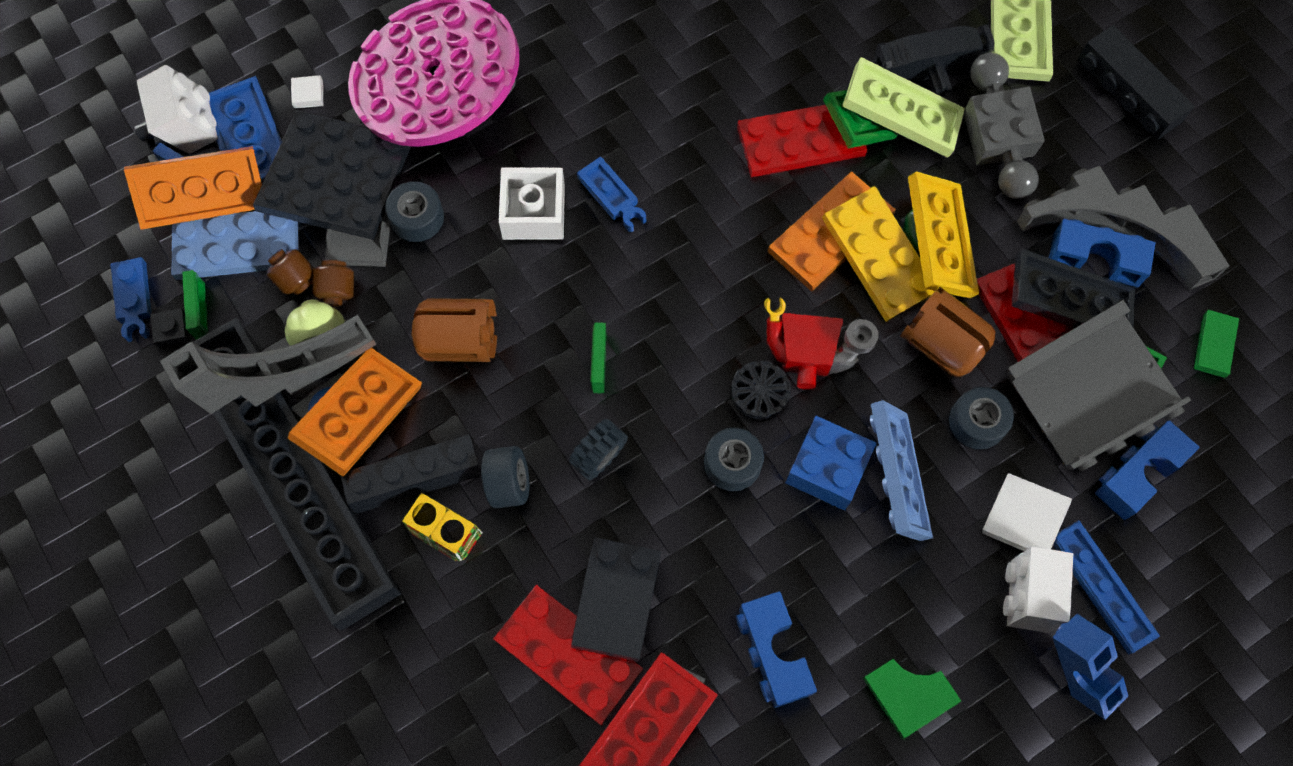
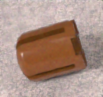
M939 287L921 307L918 314L912 320V324L910 326L907 325L900 337L951 376L961 377L970 373L985 356L986 352L994 344L996 332L991 324L943 288Z
M427 298L419 303L413 316L412 339L420 358L426 361L491 362L490 358H495L497 335H494V322L491 316L497 317L494 300Z

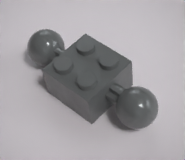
M985 53L973 62L970 76L973 84L985 91L986 94L971 96L963 114L977 166L1004 161L1005 166L1001 170L998 179L999 187L1007 197L1023 199L1035 191L1039 177L1035 167L1029 162L1023 161L1022 158L1035 156L1045 142L1031 88L1024 87L1004 91L1003 85L1009 76L1008 62L1000 54Z

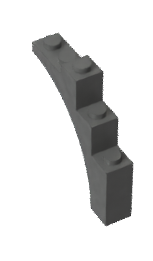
M1100 166L1090 170L1083 168L1076 171L1070 176L1071 180L1066 188L1056 191L1050 198L1043 201L1035 199L1027 203L1017 220L1022 231L1037 226L1061 223L1063 219H1075L1082 221L1084 224L1111 228L1122 234L1142 236L1146 240L1156 242L1154 252L1176 271L1189 290L1215 280L1229 267L1226 259L1191 205L1180 209L1171 207L1161 212L1145 185L1133 190L1131 187H1128L1116 193Z
M356 315L343 324L316 337L276 350L252 354H224L207 350L194 342H190L160 362L176 390L212 414L239 396H243L257 407L285 389L299 400L325 383L323 380L325 376L377 343L361 318Z

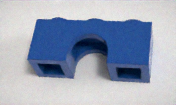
M1063 219L1053 234L1049 258L1080 269L1087 261L1089 254H1097L1102 256L1109 264L1108 279L1139 287L1151 274L1156 242L1146 240L1139 235H1126L1114 232L1113 229L1107 227L1099 228L1087 225L1080 220Z
M1170 420L1160 427L1154 424L1156 429L1140 437L1144 442L1138 448L1132 445L1122 454L1119 459L1123 463L1117 470L1112 466L1098 479L1102 485L1094 493L1123 520L1136 514L1158 491L1147 481L1144 474L1145 466H1151L1157 469L1164 477H1167L1178 470L1200 448Z
M779 591L741 604L739 608L740 614L736 615V620L741 634H748L752 645L751 648H748L751 663L754 669L759 667L764 681L759 683L765 701H772L773 707L776 708L815 694L817 689L805 657L787 662L779 659L772 650L771 640L773 635L789 629L792 625L781 592Z
M1076 614L1068 623H1063L1052 638L1071 696L1106 720L1128 697L1124 677L1109 667L1118 657L1113 637L1079 614Z

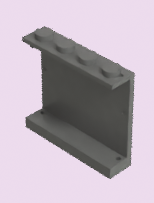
M1124 300L1004 371L1067 470L1077 467L1081 472L1097 463L1095 456L1104 451L1111 455L1126 446L1124 439L1133 434L1137 438L1146 435L1156 429L1153 424L1155 421L1162 417L1166 421L1177 417L1185 412L1182 406L1191 401L1189 396L1180 398L1125 315L1130 312V309Z

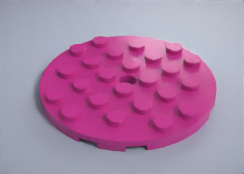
M421 0L388 17L390 20L388 24L379 31L374 29L361 45L363 51L358 61H353L349 74V96L353 109L372 133L383 140L403 146L435 145L465 135L488 119L498 109L515 82L519 67V46L516 36L505 16L495 11L489 3L483 0ZM434 66H439L434 71V75H432L430 73V68Z

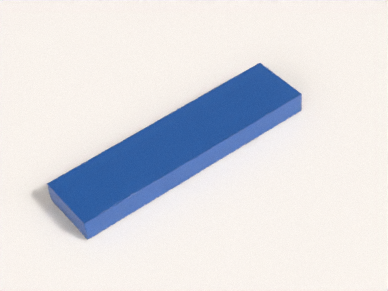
M1078 520L1059 531L1053 546L1057 551L1073 553V575L1128 655L1160 637L1082 523Z

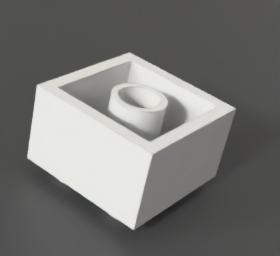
M167 65L137 80L149 133L188 154L218 139L215 128L216 120L212 115L209 104L210 96L202 85L196 84L184 74L178 73Z
M501 168L499 226L503 240L564 239L565 184L563 168Z
M1031 546L1008 563L1005 579L1006 582L1010 583L1009 595L1005 597L1003 604V614L1008 616L1007 626L1048 633L1059 628L1063 623L1070 621L1073 553Z

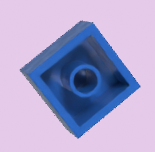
M815 416L785 483L842 510H846L852 501L876 446V442Z

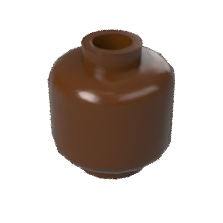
M280 249L268 259L271 266L267 270V276L282 293L287 295L294 293L297 296L313 283L314 267L297 249H291L287 252Z
M321 261V265L313 270L312 293L314 297L323 300L324 303L331 307L342 306V301L349 300L354 295V271L347 267V263L344 261Z

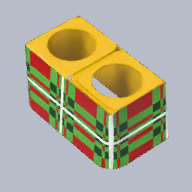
M423 493L420 494L402 520L413 536L455 561L464 560L482 534L475 524ZM425 503H429L436 509V518L430 525L420 526L413 519ZM449 520H458L464 526V535L456 543H448L441 537V527Z

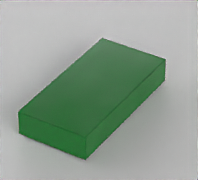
M194 270L182 272L186 330L197 340L209 333L206 290L203 280Z
M1207 310L1203 314L1194 364L1195 370L1223 378L1230 375L1239 318Z
M595 323L593 325L590 380L593 393H604L606 323Z

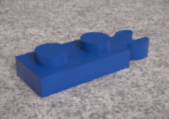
M599 157L577 172V179L613 220L620 216L623 218V225L627 231H634V225L630 221L632 218H638L643 224L646 223L645 212L639 207H634L638 204V198L602 157Z
M140 257L111 263L115 315L121 324L124 323L121 328L122 336L128 342H132V332L139 329L142 337L145 339L149 338L150 330L143 322V319L151 318L150 314H152L145 260Z

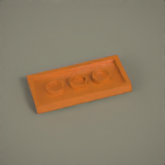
M253 146L124 167V173L141 230L255 210L253 203L262 186Z
M851 171L768 247V253L812 292L847 259L821 217L826 212L869 190L870 187ZM885 201L894 216L896 209Z
M370 348L362 354L289 432L288 439L341 476H344L420 390L422 382Z

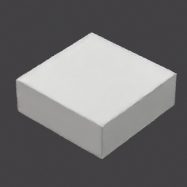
M321 75L291 78V97L294 109L324 106L323 80Z

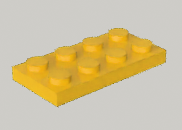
M920 172L913 173L908 176L925 289L936 291L941 287L949 294L966 298L978 295L979 289L961 184Z
M875 186L826 212L821 217L885 322L927 299L935 292L934 290L925 289L920 257Z

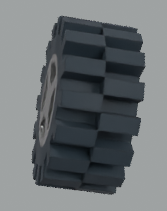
M604 419L580 441V445L576 446L575 452L571 454L568 462L590 481L596 478L599 473H602L605 467L610 465L612 459L617 457L619 451L627 442L628 436L609 419Z

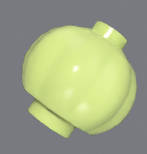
M314 299L304 301L287 318L285 326L286 341L290 346L303 342L343 324L345 320L337 309L324 302Z

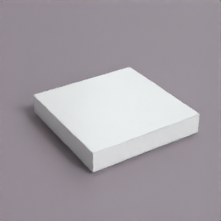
M1008 473L982 533L1023 551L1031 546L1051 549L1072 499Z

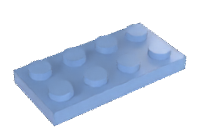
M253 211L172 224L171 275L175 280H182V272L194 270L199 277L266 271L271 266L268 259L278 250L283 249L285 252L291 249L298 250V222Z
M884 400L872 403L873 415L870 416V423L878 438L879 446L876 447V454L884 468L885 478H883L882 484L886 496L890 499L892 510L889 511V520L891 526L896 530L897 534L919 541L932 539L933 535L908 415Z

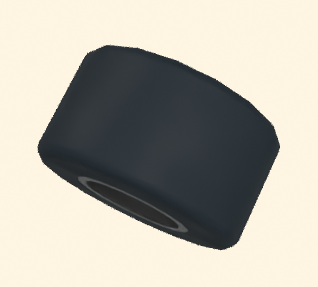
M411 181L401 184L391 191L386 200L385 210L393 231L400 238L410 242H421L430 239L439 232L444 220V211L437 192L430 185Z
M986 386L974 387L964 392L951 408L949 416L950 430L963 445L973 449H988L998 444L1012 427L1014 415L1008 399L998 390Z
M726 428L716 433L708 442L704 456L705 472L710 481L717 487L727 491H740L751 486L759 477L764 462L763 447L759 440L749 431L740 428Z
M518 446L485 451L482 458L481 478L485 497L489 505L493 508H503L525 504L529 496V473L522 450Z

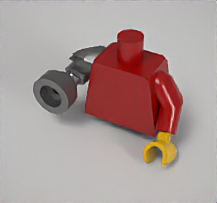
M769 298L766 299L764 304L765 309L770 314V317L767 318V344L776 360L783 363L784 371L798 373L797 387L800 389H815L817 375L827 376L829 372L838 373L851 368L859 360L856 357L859 354L870 352L878 340L876 326L868 320L859 319L853 321L848 326L844 337L845 342L836 349L843 319L783 313L786 305L782 298H779L780 307L775 311L770 310Z

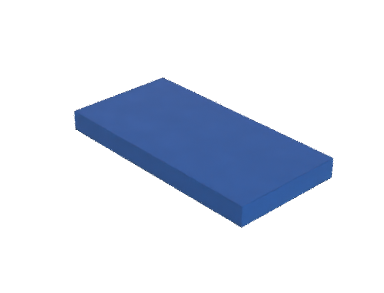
M254 76L210 92L209 104L212 115L216 120L215 128L218 136L216 141L220 151L253 146L261 183L263 184L282 143V139L259 81Z

